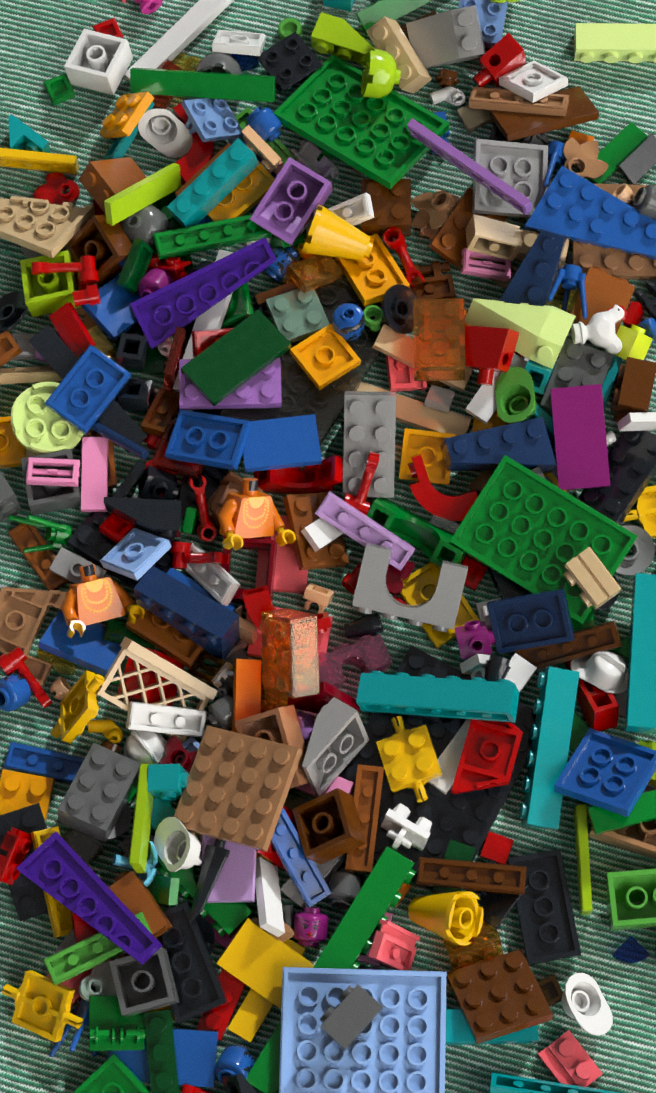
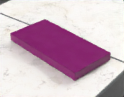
M602 384L550 389L559 488L565 491L611 486Z

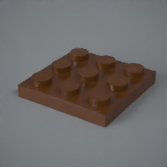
M521 949L447 972L446 980L476 1045L553 1019V1013Z

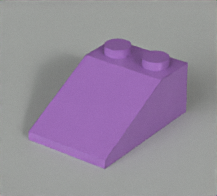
M289 157L254 211L250 221L292 246L314 219L318 205L323 206L333 191L332 183Z

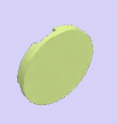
M40 382L33 384L32 387L23 391L16 398L12 406V431L20 444L33 453L41 455L67 449L72 450L84 436V433L45 406V402L60 383Z

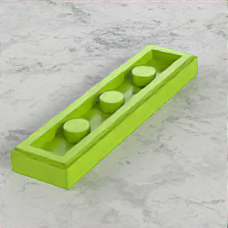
M172 163L105 200L107 224L113 226L181 188L180 165Z
M141 764L139 768L129 863L136 873H146L154 797L147 791L148 764Z
M579 804L574 808L579 912L581 915H590L593 909L586 804Z

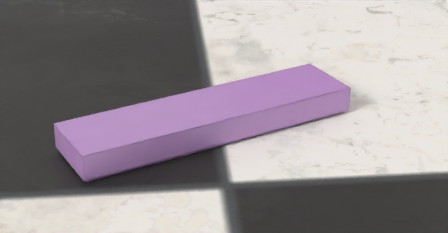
M330 491L315 512L316 515L364 547H366L367 543L393 548L389 564L400 571L415 551L413 546Z

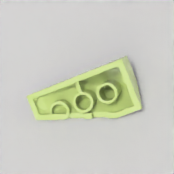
M473 298L464 322L470 326L509 328L518 332L519 338L515 351L532 361L553 369L576 316L554 306H533L528 303L513 304L504 303V301Z

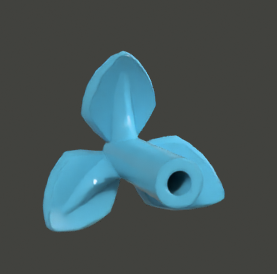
M149 841L150 856L147 859L146 873H137L142 881H145L143 885L146 887L150 885L155 877V866L158 862L157 850L152 841ZM114 855L113 865L133 869L129 863V857Z

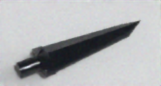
M216 839L214 846L206 845L189 923L203 911L224 863L229 856L230 850L224 849L226 841Z

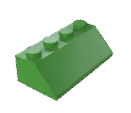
M656 869L607 873V909L610 931L656 927Z

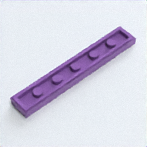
M412 118L407 126L412 137L524 215H528L532 210L529 198Z

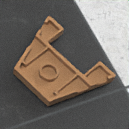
M2 587L0 590V651L7 655L19 646L28 658L24 663L36 681L44 687L53 665L32 657L29 653L49 607L61 610L66 592Z

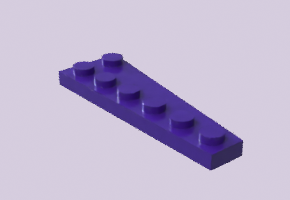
M266 237L130 303L151 349L162 344L275 263L277 260Z
M56 831L17 867L21 874L142 965L163 946Z

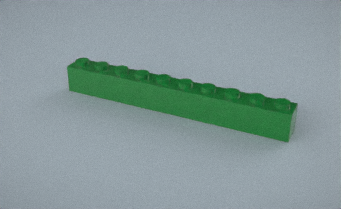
M388 846L385 848L313 968L359 969L360 964L357 961L362 953L367 955L374 941L371 938L376 930L380 931L381 929L380 919L388 921V917L385 916L390 906L395 909L402 897V894L399 893L404 883L409 885L416 874V871L413 870L415 867L414 862ZM281 1021L246 1078L249 1084L263 1093H279Z

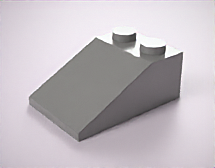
M475 5L449 10L406 23L409 42L426 69L479 59L485 54L478 9Z
M335 697L321 708L320 713L316 717L302 764L313 791L318 797L322 795L369 741L358 711Z

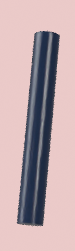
M97 421L91 428V430L142 459H146L149 451Z

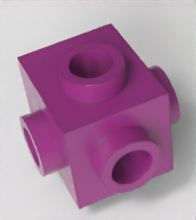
M473 620L466 622L465 626L455 628L461 660L469 659L476 654H492L490 645L495 644L492 629L487 630L485 621Z

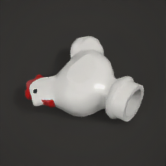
M615 304L613 308H608L605 312L594 314L586 326L580 321L572 324L571 335L573 343L583 345L586 340H589L595 346L605 348L606 352L610 354L619 353L622 349V342L615 334V323L626 319L627 311L624 309V306Z

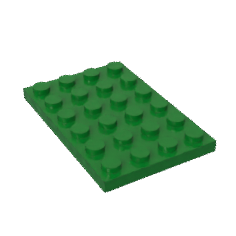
M333 54L323 63L321 68L316 70L273 113L285 127L391 190L429 150L427 146L410 135L407 126L412 118L439 137H442L449 130L450 123L393 89L387 96L381 98L362 97V71Z
M504 455L451 538L450 543L531 594L564 588L571 619L583 625L593 606L587 607L579 597V594L582 592L576 584L571 586L563 575L566 572L564 565L585 549L591 547L613 577L638 536Z

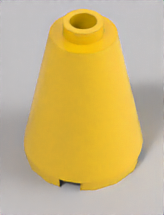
M318 205L302 252L362 261L364 256L369 257L373 243L369 242L370 236L324 206Z
M470 891L417 896L412 899L408 906V915L413 923L456 945H469L471 942L468 941L472 937L478 936L483 924L484 912L483 907L478 905V895Z

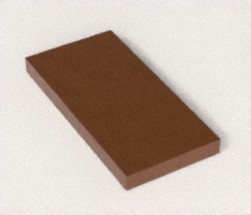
M580 86L552 93L569 95V105L565 117L489 110L490 117L508 142L599 119V111Z

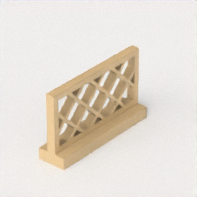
M127 637L120 644L122 648L105 675V682L96 691V694L127 712L129 710L128 696L141 692L143 703L148 704L145 691L157 687L161 700L150 704L167 706V703L180 700L181 708H186L184 698L196 696L201 699L196 707L199 710H204L210 699L213 700L218 692ZM125 656L133 659L135 670L122 674L120 665ZM139 663L145 666V668L140 669ZM154 671L157 683L144 686L141 673ZM137 675L140 688L126 692L123 678ZM160 676L164 677L167 680L161 681ZM119 680L122 693L113 696L105 693L110 682ZM171 683L176 684L178 695L165 699L163 686ZM182 688L188 691V693L183 694ZM123 698V699H124V703L121 702V701H119V700H117V699ZM167 734L175 736L181 743H184L188 737L185 735Z

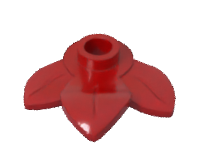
M52 172L46 175L47 184L39 186L34 191L32 197L34 199L48 200L49 204L62 205L63 202L75 203L80 196V189L74 181L67 180L62 173ZM70 188L69 192L67 194H64L65 191Z

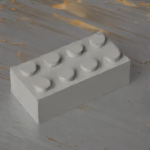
M345 391L343 497L345 493L357 495L370 452L380 454V460L367 497L394 498L396 392Z

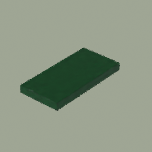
M258 309L181 368V373L213 406H216L291 348V342Z

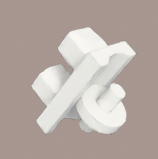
M401 803L393 810L389 809L381 827L388 831V837L395 840L392 845L393 849L397 850L402 844L408 849L414 846L422 851L431 834L429 831L432 822L424 817H419L416 824L409 821L407 818L411 811Z

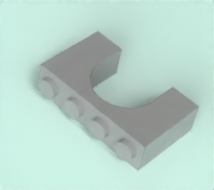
M371 543L366 544L352 606L357 607V611L366 614H372V610L381 612L382 617L391 620L403 617L408 619L407 623L422 626L424 622L432 624V629L442 632H448V628L454 630L468 566L443 561L434 594L424 603L406 605L393 598L386 584V574L393 548Z

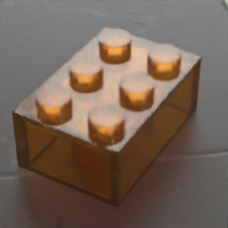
M464 298L413 299L414 381L465 380Z
M290 608L261 612L260 630L262 633L261 656L263 659L262 682L264 690L293 699L320 694L317 615Z

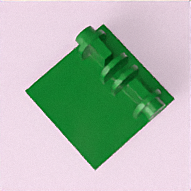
M89 996V1051L144 1050L145 1028L143 1013L125 1017L121 1014L117 996Z

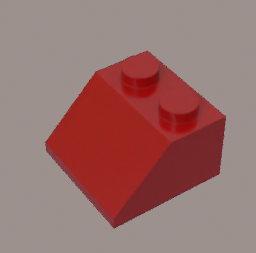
M146 648L154 654L158 655L159 657L175 665L176 667L184 670L185 666L177 660L159 651ZM130 657L128 658L124 673L135 670L133 659ZM139 663L140 669L145 668V666ZM154 671L141 673L144 686L157 683ZM137 675L123 678L126 692L140 688ZM160 676L161 681L167 680L164 677ZM171 683L163 686L165 699L176 696V684ZM119 686L118 694L122 693L121 686ZM158 687L145 691L148 704L161 700ZM141 692L128 696L129 703H143ZM173 702L167 703V706L173 705Z

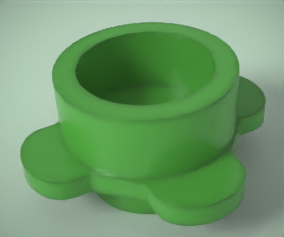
M376 305L365 307L363 311L365 325L371 331L378 332L382 322L386 321L382 309Z

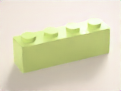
M576 23L574 31V61H581L583 63L593 61H605L607 63H615L617 61H629L630 63L651 61L656 63V24Z

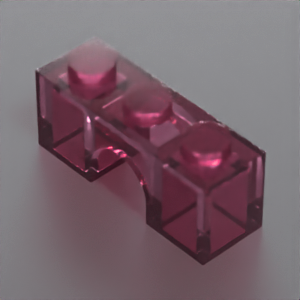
M369 634L359 638L355 644L348 645V643H344L335 647L333 652L314 654L310 657L305 669L313 686L325 681L338 689L342 687L345 681L341 666L354 664L360 668L362 673H370V671L384 672L390 668L392 659L381 635L372 637Z

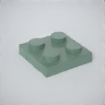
M313 284L266 299V307L275 327L291 343L306 339L330 324Z

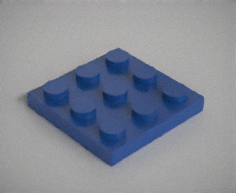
M589 728L554 784L555 792L628 817L656 771V750Z

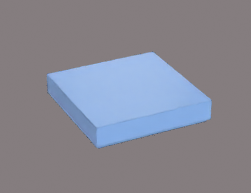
M133 528L100 562L103 568L138 581L172 546L167 539Z

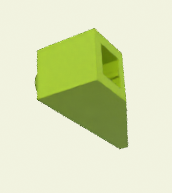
M323 12L320 13L311 35V48L317 52L334 54L344 61H353L363 67L367 63L364 60L368 48H374L344 19Z

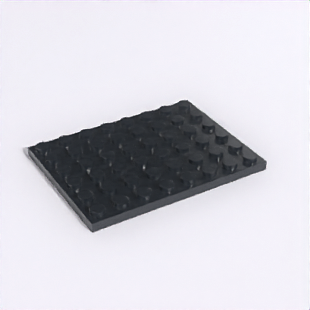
M412 645L396 673L403 672L420 677L421 674H430L436 678L457 676L462 680H471V676L462 674L461 671ZM518 702L516 721L509 722L518 727L523 734L508 785L458 794L451 793V787L445 795L427 782L424 784L428 799L424 801L422 798L423 802H417L414 789L405 788L392 792L384 769L373 861L378 862L387 846L393 849L392 845L395 840L387 836L388 831L382 828L381 824L389 809L393 810L401 803L411 811L407 818L409 821L416 824L419 817H424L432 822L429 831L431 834L422 851L414 846L408 849L402 844L397 850L393 849L415 863L413 870L416 871V874L411 882L417 884L419 857L444 859L450 839L476 848L471 861L473 862L526 764L528 751L532 749L533 740H530V729L536 720V714L533 713V709ZM374 712L365 727L369 741L344 768L339 777L356 783L358 764L384 767L376 742L391 737L396 733L391 721L394 717L397 720V716H402L405 729H414L426 724L437 759L467 719ZM420 886L433 894H440L433 891L434 887Z

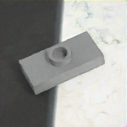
M61 547L49 571L75 584L82 582L79 567L93 563ZM94 564L97 578L105 577L107 571Z

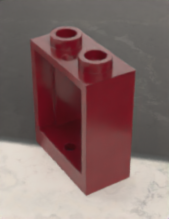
M271 536L256 537V539L244 538L243 546L240 549L269 551L266 585L273 602L277 557L276 540H272ZM223 547V554L229 553V564H221V567L230 574L232 548L227 550ZM238 589L230 603L245 604L242 591L250 589Z

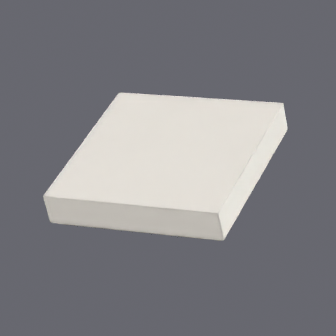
M219 30L212 43V52L260 56L265 45L266 35L262 33Z
M532 61L499 77V85L534 103L568 86V78L536 61Z

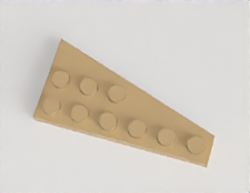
M11 196L10 199L0 198V238L54 258L93 216L95 208L94 205L85 204L84 208L74 207L73 203L63 202L62 205L49 204L48 200Z

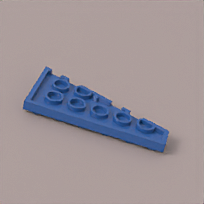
M561 166L524 226L526 230H547L567 236V238L573 241L607 249L610 247L622 250L624 253H636L656 260V221L638 213L635 208L564 166Z

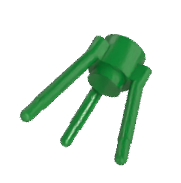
M8 515L9 520L47 529L46 540L50 541L51 544L24 548V553L51 549L60 550L62 545H67V541L71 537L72 532L69 525L57 524L28 515L27 518Z

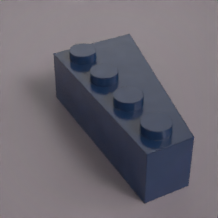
M541 230L499 301L513 304L528 303L533 306L547 305V298L555 280L567 236Z
M543 417L445 438L440 446L447 471H495L504 455L529 470L539 466L542 473H551L556 466Z
M152 566L134 587L135 601L140 607L154 613L213 656L225 660L240 640L238 614L156 567Z

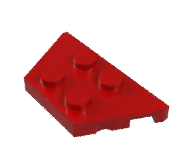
M471 719L451 793L458 794L508 785L523 732L509 722Z

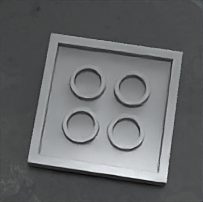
M476 139L474 141L473 160L529 198L532 210L528 215H524L473 179L472 213L530 218L547 191L544 181L548 170V146Z

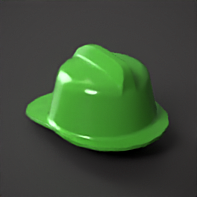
M511 367L508 372H502L495 383L498 416L507 423L529 420L534 415L537 406L531 375L526 369L521 367Z

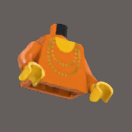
M243 478L242 492H233L227 495L226 502L218 514L219 534L226 537L222 544L225 549L233 548L236 551L243 546L244 538L274 536V532L278 533L276 543L279 546H284L287 542L291 544L296 540L292 530H284L285 524L271 496L258 491V479Z
M94 564L79 567L82 582L69 586V591L66 592L61 607L65 622L69 626L67 636L70 638L73 637L74 630H77L80 637H82L85 626L125 616V612H129L128 620L130 623H135L136 621L133 614H138L141 619H144L145 613L144 609L135 604L130 595L116 580H112L110 576L97 578Z

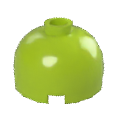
M368 48L364 60L367 63L365 70L362 72L361 94H363L362 97L381 98L387 96L392 91L394 84H399L401 70L396 69V61L388 52Z

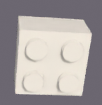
M84 29L64 68L70 84L114 95L133 59V55L127 39Z

